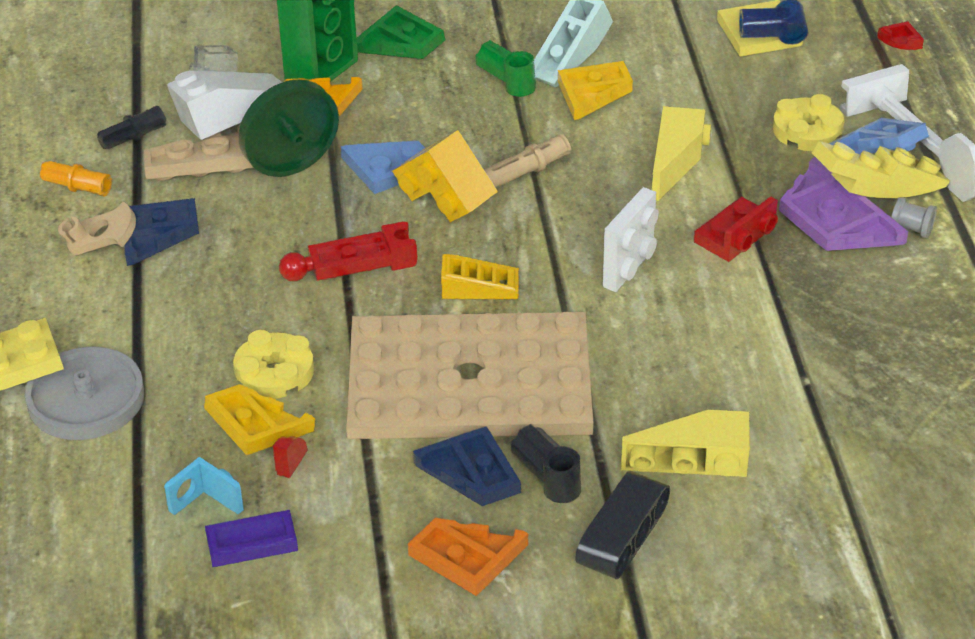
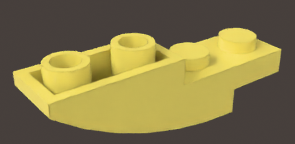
M819 141L812 152L849 193L875 198L911 197L945 188L950 182L939 171L941 166L936 161L926 156L917 159L910 152L900 147H896L895 151L879 146L875 155L867 151H862L861 154H858L843 143L836 142L834 145Z

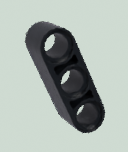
M627 471L581 537L575 556L576 563L616 580L619 579L665 511L670 497V486L636 472Z

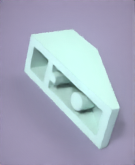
M570 0L534 59L536 80L557 87L559 85L558 70L577 68L598 48L613 23L604 1Z

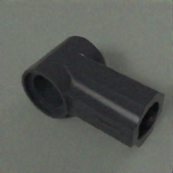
M530 424L520 429L515 439L511 441V452L544 484V494L546 497L557 503H568L578 498L581 493V468L578 452L569 447L559 446L540 427L536 428Z

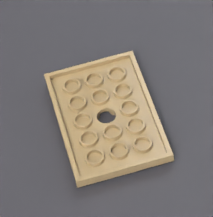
M586 312L352 316L346 425L347 439L455 437L487 426L493 437L517 436L520 429L530 424L536 428H542L549 436L593 435ZM465 363H475L484 368L475 379H463L460 372L455 370L458 366Z

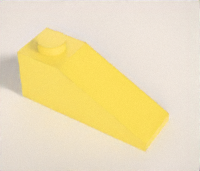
M663 106L652 179V191L656 192V201H659L701 159L702 145L709 146L711 124H704V109Z

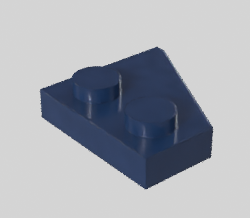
M195 198L129 206L135 214L136 225L132 236L124 245L127 266L134 265L199 234Z
M487 426L413 451V461L416 467L481 506L521 493V481Z

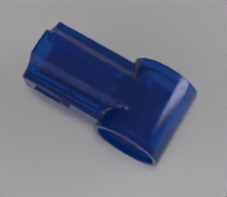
M784 0L775 8L740 9V38L779 37L781 42L790 45L802 42L808 35L803 5L797 0Z

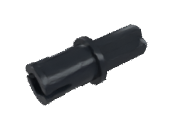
M156 105L140 114L124 116L123 122L99 131L97 138L103 149H110L131 139L137 142L146 133L165 127L166 117L162 109Z

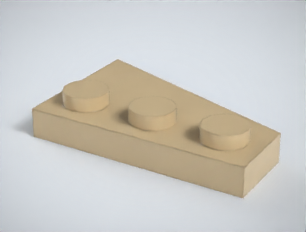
M237 125V132L221 136V132H218L200 142L192 143L189 140L183 139L144 150L146 180L157 179L164 181L175 176L184 175L201 177L211 172L228 171L237 173L248 168H254L244 157L240 149V125Z

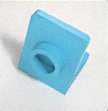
M201 457L194 460L164 486L168 511L173 515L180 512L203 492L236 514H240L244 510L239 482L234 480L226 470L217 469ZM191 479L188 491L182 497L177 498L179 487L184 481Z

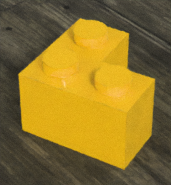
M458 130L421 150L392 171L398 180L400 188L409 196L411 201L430 192L436 200L437 207L447 217L449 222L470 213L498 192Z

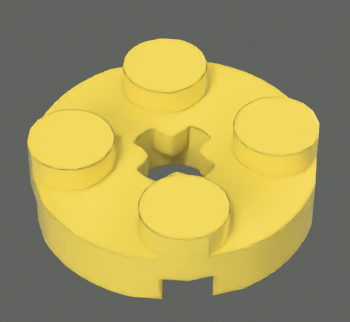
M816 94L811 98L781 99L777 103V110L774 114L773 132L776 138L786 145L789 140L798 143L799 150L813 151L819 141L829 144L835 141L837 137H842L844 116L836 106L831 104L832 100L827 95Z
M266 330L253 331L249 334L248 341L239 347L233 360L237 381L257 391L259 395L273 399L286 397V390L293 389L298 386V391L308 385L314 374L313 354L310 350L309 341L301 335L269 333ZM271 363H280L276 364L274 368L267 367Z

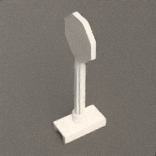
M903 64L842 81L841 87L847 91L846 103L840 105V111L846 117L879 108L881 111H887L896 120L923 123L900 103L907 100L909 69ZM927 127L929 137L921 140V142L939 157L943 174L950 180L947 185L949 190L962 202L975 198V144L962 133L954 134L943 141Z

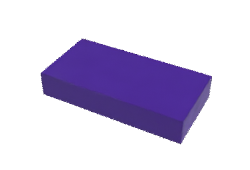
M290 510L205 526L212 567L298 551L297 538Z

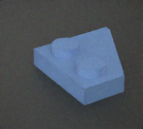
M880 118L829 144L843 143L858 154H861L862 151L876 153L879 146L895 151L896 147L910 151L916 147L917 142L929 137L926 123Z
M419 141L341 146V158L374 194L399 185L392 171L425 149V147Z

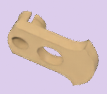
M122 201L113 211L79 221L77 217H71L72 224L69 218H67L59 225L58 233L65 238L67 247L74 256L111 244H118L123 247L133 234L136 217L128 204ZM108 225L104 233L94 237L97 230Z

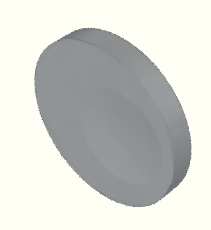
M82 347L59 353L64 367L63 370L28 381L26 384L25 400L33 423L43 432L67 440L98 438L120 429L137 414L144 400L143 379L137 364L127 355L104 347Z

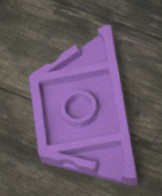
M816 157L810 160L807 172L804 175L800 174L794 181L793 188L787 190L780 199L779 211L825 251L896 246L907 243L908 231L867 197L849 193L831 175L832 172Z

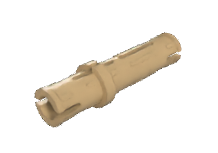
M559 134L538 145L530 144L521 153L484 169V171L496 188L532 171L540 172L544 170L546 165L570 155L571 146L568 139L563 134Z

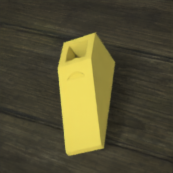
M705 410L623 436L621 470L747 477L750 450L749 412Z

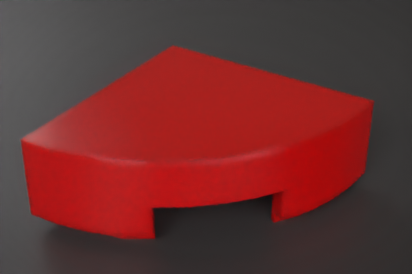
M909 21L878 28L877 38L891 47L904 50L923 49L924 38Z
M282 436L274 443L273 453L277 475L291 478L308 451L304 439L295 436L288 438Z

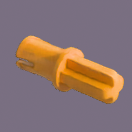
M48 161L43 162L41 165L40 178L42 180L68 186L69 191L72 192L81 190L105 197L108 195L112 185L110 174L84 169L81 164L76 163L73 166Z

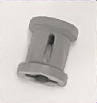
M899 197L891 218L903 228L919 232L921 237L927 239L934 226L937 206L930 205L928 208L907 203L906 198Z

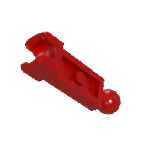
M402 221L382 225V231L308 245L307 257L298 252H290L281 258L279 272L284 279L297 282L303 279L309 271H314L316 280L319 281L390 266L392 271L416 266L418 261L416 240L409 239L408 222Z

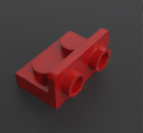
M741 196L695 230L694 243L730 262L741 252H746L762 236L768 235L774 230L778 222V216L776 215L778 200L770 196L760 205H756Z

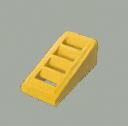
M442 254V299H518L519 268L459 255ZM500 280H507V285L500 284Z

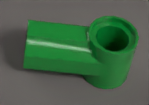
M491 40L481 45L479 52L475 55L476 65L504 81L508 94L522 97L530 95L535 91L534 57L531 53L525 51L511 52Z

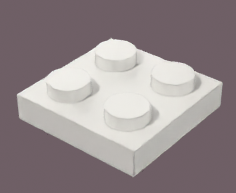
M643 187L605 228L604 288L617 292L626 280L630 281L634 277L639 265L645 259L652 257L657 245V239L654 238V227L659 214L658 209H656L655 191Z

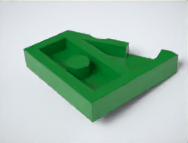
M396 5L357 37L358 53L424 59L446 39L444 30Z

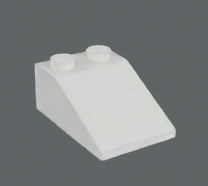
M198 70L180 73L175 77V81L167 84L181 122L200 140H203L241 123L246 111L257 97L269 88L282 82L274 75L268 73Z

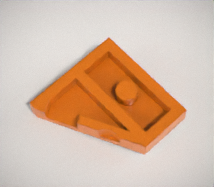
M434 518L408 543V555L477 596L528 546V533L515 529L514 536L489 533V525L475 523L460 524L455 520Z

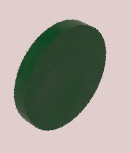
M296 79L274 85L257 97L242 119L239 129V145L244 157L257 171L273 177L289 176L307 169L326 153L336 136L339 125L337 105L320 85L309 80Z

